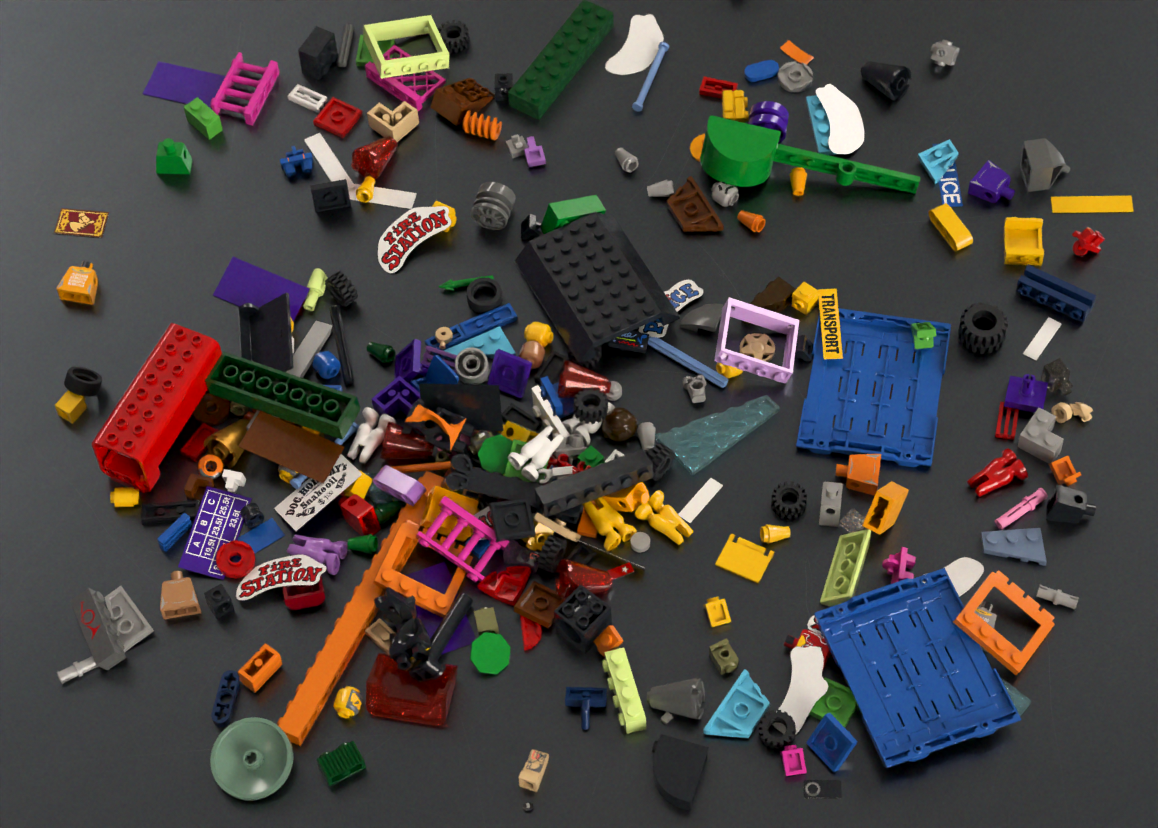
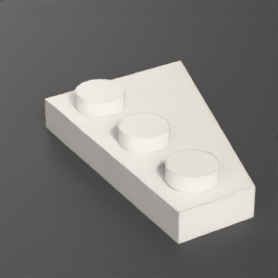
M536 385L531 388L533 398L532 410L535 416L543 420L542 423L545 428L548 425L553 427V438L560 434L566 438V444H569L570 435L559 417L557 415L553 416L549 401H543L540 387Z

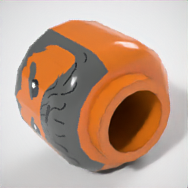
M213 454L203 456L197 464L199 475L212 479L217 478L223 471L222 460Z

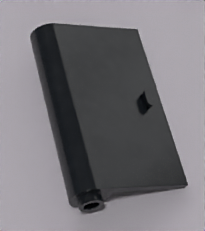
M286 292L259 308L251 303L241 305L238 309L241 357L283 372L294 368L289 293Z

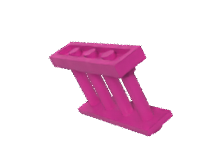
M238 52L236 58L232 60L231 67L215 98L213 97L210 107L217 115L221 109L241 113L245 117L246 124L253 126L279 75L278 63L271 60L268 67L266 66L265 68L244 63L242 53ZM241 69L262 74L263 76L261 80L257 81L238 75ZM236 82L255 87L256 90L254 93L249 94L234 90L232 87ZM229 95L250 102L247 106L242 107L226 103L225 100Z
M444 496L439 503L441 506L440 514L425 534L420 531L417 533L418 542L426 548L430 546L467 572L466 576L472 581L477 582L478 580L482 582L484 576L480 573L495 551L500 548L504 550L510 541L496 542L492 528ZM452 514L458 518L457 524L440 546L431 538L446 517ZM469 526L474 529V534L458 557H456L447 550L462 529ZM485 537L490 541V546L473 569L464 561L480 538L483 539Z

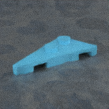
M500 326L444 350L458 355L462 350L472 347L480 349L486 357L494 358L495 351L500 349L516 356V352ZM441 355V357H442L443 359H444V358H446V359H453V358H450V357Z

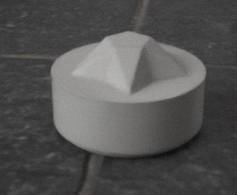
M615 381L607 382L603 387L604 396H607L610 401L618 400L622 396V386Z

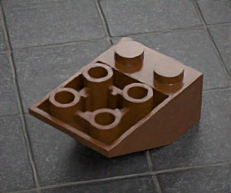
M469 77L436 89L430 108L455 125L463 123L468 110L471 111V116H473L474 112L480 111L495 97V94Z

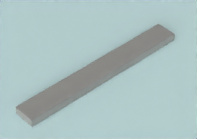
M315 321L293 355L294 368L286 373L303 378L312 364L315 355L319 353L332 333L333 325ZM257 410V412L255 413V415L253 416V418L251 419V421H250V423L248 424V426L246 427V428H247V431L249 430L250 426L252 425L253 421L255 420L256 416L258 415V413H259L258 410Z

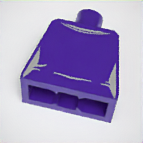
M988 160L969 182L968 193L991 203H996L1001 196L1011 200L1015 190L1009 187L1010 175Z

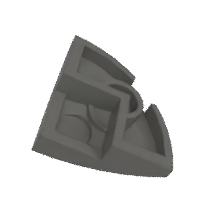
M706 304L691 310L683 317L679 327L696 332L698 328L715 332L719 321H721L724 304Z

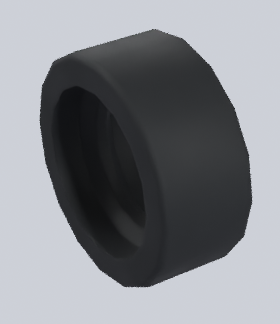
M482 277L474 280L467 287L468 305L479 314L498 308L502 304V290L496 280ZM483 289L491 290L495 293V297L487 302H479L473 296L476 292Z
M71 367L67 371L64 386L77 395L96 396L102 384V377L97 372L88 368Z

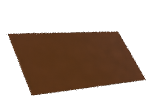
M259 411L238 446L323 484L344 449V446L263 411Z

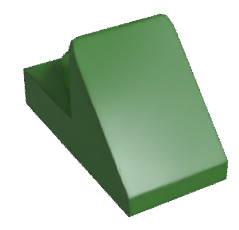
M930 322L911 323L915 349L933 348V337H936L935 327Z

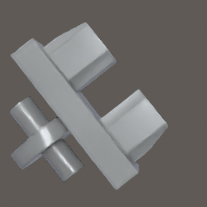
M571 434L570 443L566 444V438L564 437L553 454L555 457H558L560 454L568 455V460L565 462L572 465V461L577 460V455H580L587 447L583 445V437L581 435Z

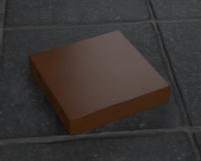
M533 581L514 606V612L549 628L554 622V611L568 597Z

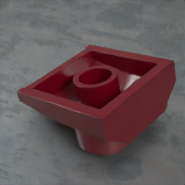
M321 576L320 580L314 585L282 586L285 605L291 610L318 606L325 601Z

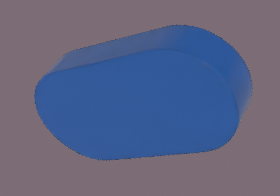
M774 60L754 63L745 68L744 76L750 82L771 78L778 74L779 65Z

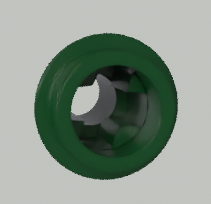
M370 342L367 346V352L383 363H390L395 358L396 351L391 345Z
M398 501L374 507L379 524L386 523L400 512L401 506Z

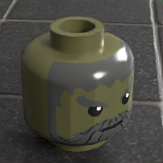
M482 430L471 436V444L468 447L473 456L478 455L486 438L494 436L491 431Z

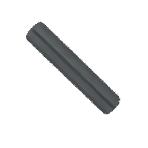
M352 24L344 25L337 59L338 67L344 68L347 65L354 31Z

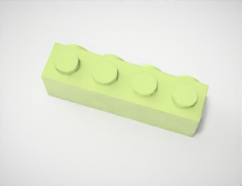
M624 647L604 652L605 660H602L604 672H608L609 675L607 682L609 689L613 690L615 695L612 696L614 706L619 708L620 714H618L620 725H624L626 734L645 730L646 716Z

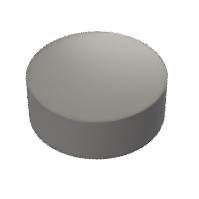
M644 532L633 534L631 537L632 549L636 552L647 551L650 547V537Z

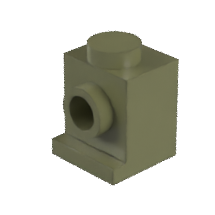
M727 638L709 647V657L720 675L726 672L731 673L739 666V658L733 651Z

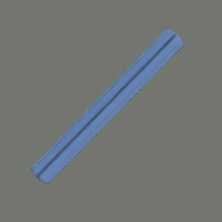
M649 337L648 345L695 373L704 375L707 380L719 387H726L729 381L728 378L657 337Z

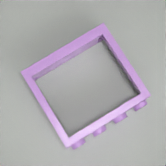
M729 297L722 308L714 361L786 384L793 373L799 320ZM733 317L786 334L782 367L725 349L729 318Z

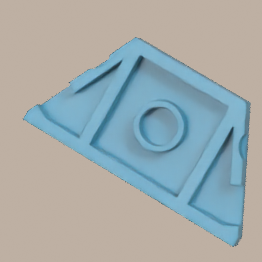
M744 669L703 729L704 734L749 738L761 718L767 712L770 702L760 692L758 685L752 681L747 670Z

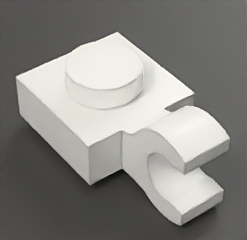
M572 466L552 469L542 468L538 470L539 474L543 473L546 475V479L539 480L540 484L548 483L551 478L559 480L573 474Z

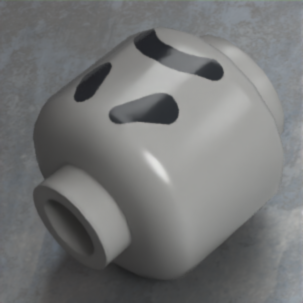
M716 182L711 188L712 199L723 207L732 206L738 200V189L733 185Z

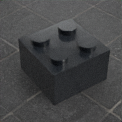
M318 26L314 28L298 49L302 73L321 80L328 73L330 66L338 59L334 33Z

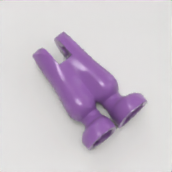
M295 534L292 538L295 544H290L287 549L288 554L306 555L321 564L325 563L328 573L336 575L340 567V559H344L347 554L348 543L346 541L331 542L326 538H311Z

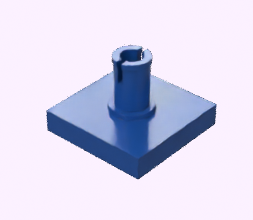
M827 713L806 743L835 772L840 769L858 741L831 713Z

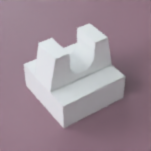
M224 469L222 477L226 482L225 488L228 489V492L236 494L238 486H245L246 478L243 473Z

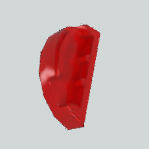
M520 615L525 651L532 649L538 644L542 635V627L540 624Z

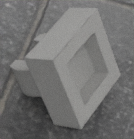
M517 134L511 136V140L506 141V146L512 158L525 155L524 149L528 148L523 136Z

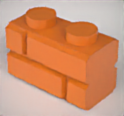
M264 644L259 649L260 651H257L238 671L240 682L255 693L283 664L280 654L267 644Z

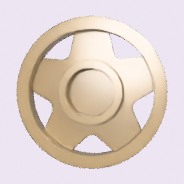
M754 333L748 334L743 338L739 350L740 354L752 355L753 358L769 362L775 354V345L768 335Z

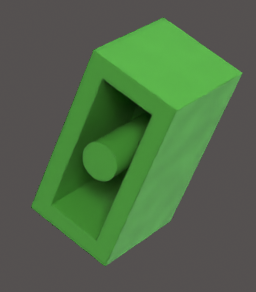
M198 97L184 106L187 121L207 139L210 140L223 130L220 117Z

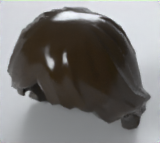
M614 408L607 413V416L602 421L601 432L605 438L613 441L628 440L637 431V418L625 408Z

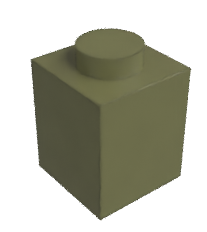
M483 607L474 611L478 636L484 632L499 634L493 607Z

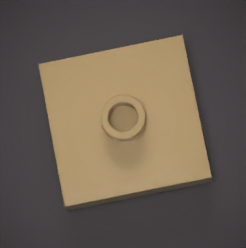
M538 512L534 517L537 522L565 538L577 542L581 537L578 533L565 527L566 523L558 518L555 520L549 517L545 518L544 515Z

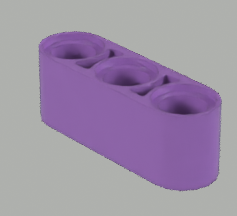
M387 465L372 480L382 491L412 506L426 492V488L419 481Z

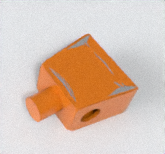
M881 454L850 455L848 465H836L835 476L847 477L846 487L848 489L875 495L878 488Z

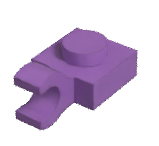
M534 136L527 137L528 148L524 149V154L528 167L546 164L542 145L536 146Z

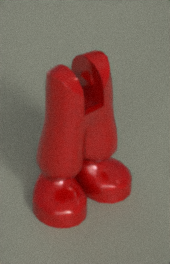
M1007 448L1003 450L1002 457L992 460L983 470L971 477L967 483L971 488L978 486L975 493L980 497L1009 484L1014 475L1018 479L1024 480L1028 478V473L1020 459L1017 460L1015 453Z

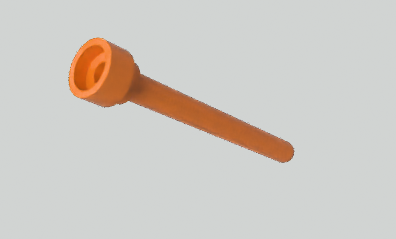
M451 461L392 466V468L402 473L443 470L451 467Z

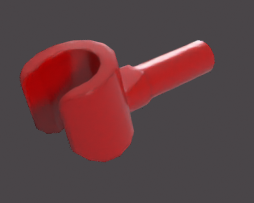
M560 454L558 459L549 460L548 465L567 467L568 462L562 461H567L568 455Z

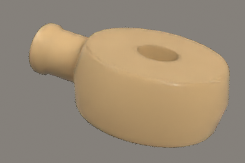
M441 327L437 329L435 338L440 343L439 348L445 349L446 344L451 342L453 333L449 328Z

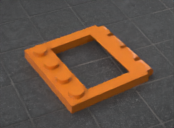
M408 519L406 524L401 523L373 584L385 590L390 587L405 598L414 596L416 600L415 605L444 618L453 603L466 572L457 566L446 593L442 594L393 570L392 566L406 536L417 542L419 540L416 535L419 532L420 524ZM424 527L422 533L425 534L428 528ZM435 533L431 539L441 546L446 537L441 536L440 540L436 539L438 533ZM454 541L447 551L458 557L465 546L459 544L456 549L454 548L456 544ZM469 554L464 563L470 565L473 557Z
M998 570L994 573L992 571L953 623L1012 673L1017 675L1055 625L1052 622L1055 617L1044 608L1039 611L1038 609L1041 605L1029 595L1025 598L1022 597L1025 592L1013 582L1008 585L1009 578ZM993 587L997 588L1040 625L1021 651L975 613V610Z

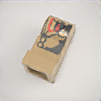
M535 749L531 750L528 761L519 775L520 787L535 792L538 791L548 763L549 754Z

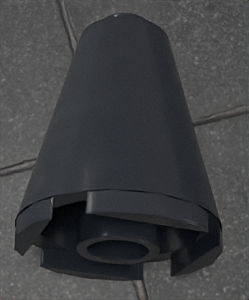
M869 61L861 67L862 78L893 101L895 99L900 100L910 86L907 82L908 79H911L912 75L910 69L905 66Z

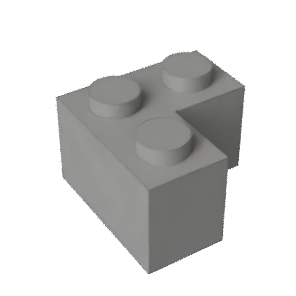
M1038 408L1020 434L1018 448L1047 463L1054 462L1061 452L1064 441L1063 438L1051 432L1056 416Z

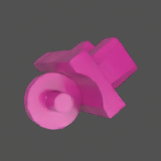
M901 547L899 553L889 555V559H885L882 562V567L887 570V574L892 575L891 584L907 578L914 579L913 573L905 571L906 568L912 569L916 560L915 556L907 554L908 548Z

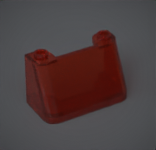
M378 653L366 681V709L374 716L433 726L443 725L447 718L458 666L444 664L446 668L439 678L418 682L409 675V671L398 669L397 662L390 658V655Z

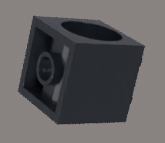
M580 585L554 611L555 631L586 654L595 644L594 640L608 625L612 626L611 607Z

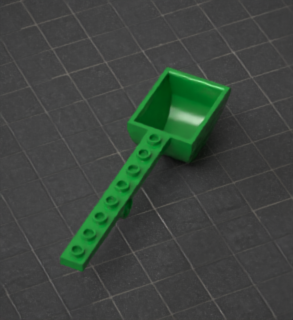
M710 116L708 119L700 164L704 171L712 178L729 185L749 187L765 182L771 174L774 161L836 175V181L843 186L851 185L853 180L916 194L920 182V176L778 144L781 131L716 116Z

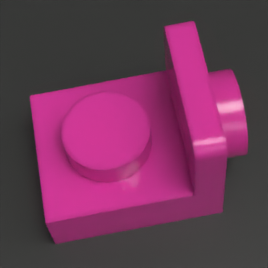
M797 745L784 746L785 750L780 751V755H782L785 776L807 773L803 748H797Z

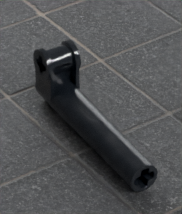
M464 593L458 595L430 638L432 647L426 651V657L416 660L410 669L409 675L418 682L435 680L442 675L446 666L437 661L472 605L473 600L471 597Z

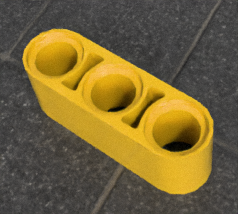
M947 203L929 210L931 222L954 251H958L973 243L970 232Z

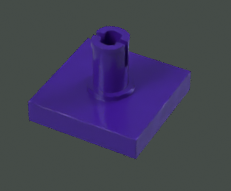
M412 340L395 356L394 380L400 376L406 382H410L417 374L423 377L426 376L429 366L420 363V340Z
M498 349L495 351L487 385H499V390L522 398L525 394L533 362Z
M1025 374L1023 378L1010 375L1004 407L1036 412L1038 408L1043 409L1048 383L1037 381L1036 377L1032 374L1030 379H1028L1029 374Z

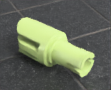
M316 268L313 270L307 288L310 290L303 307L309 311H314L318 298L324 295L326 289L325 280L328 277L322 269Z

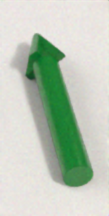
M493 275L483 276L485 278H491L494 280ZM482 277L456 281L450 279L439 285V288L454 291L453 288L469 286L471 282Z

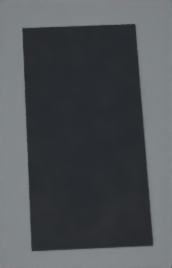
M419 384L420 398L425 403L426 409L437 414V408L441 407L467 418V423L475 427V430L503 431L499 385ZM441 416L447 423L450 421L447 416ZM428 420L424 425L427 428H431L434 426V422Z

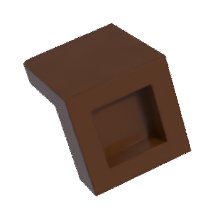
M191 473L184 488L186 498L188 500H200L201 502L206 487L215 488L213 479Z

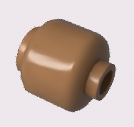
M528 341L521 347L519 357L533 362L531 369H536L543 362L545 349L537 341Z

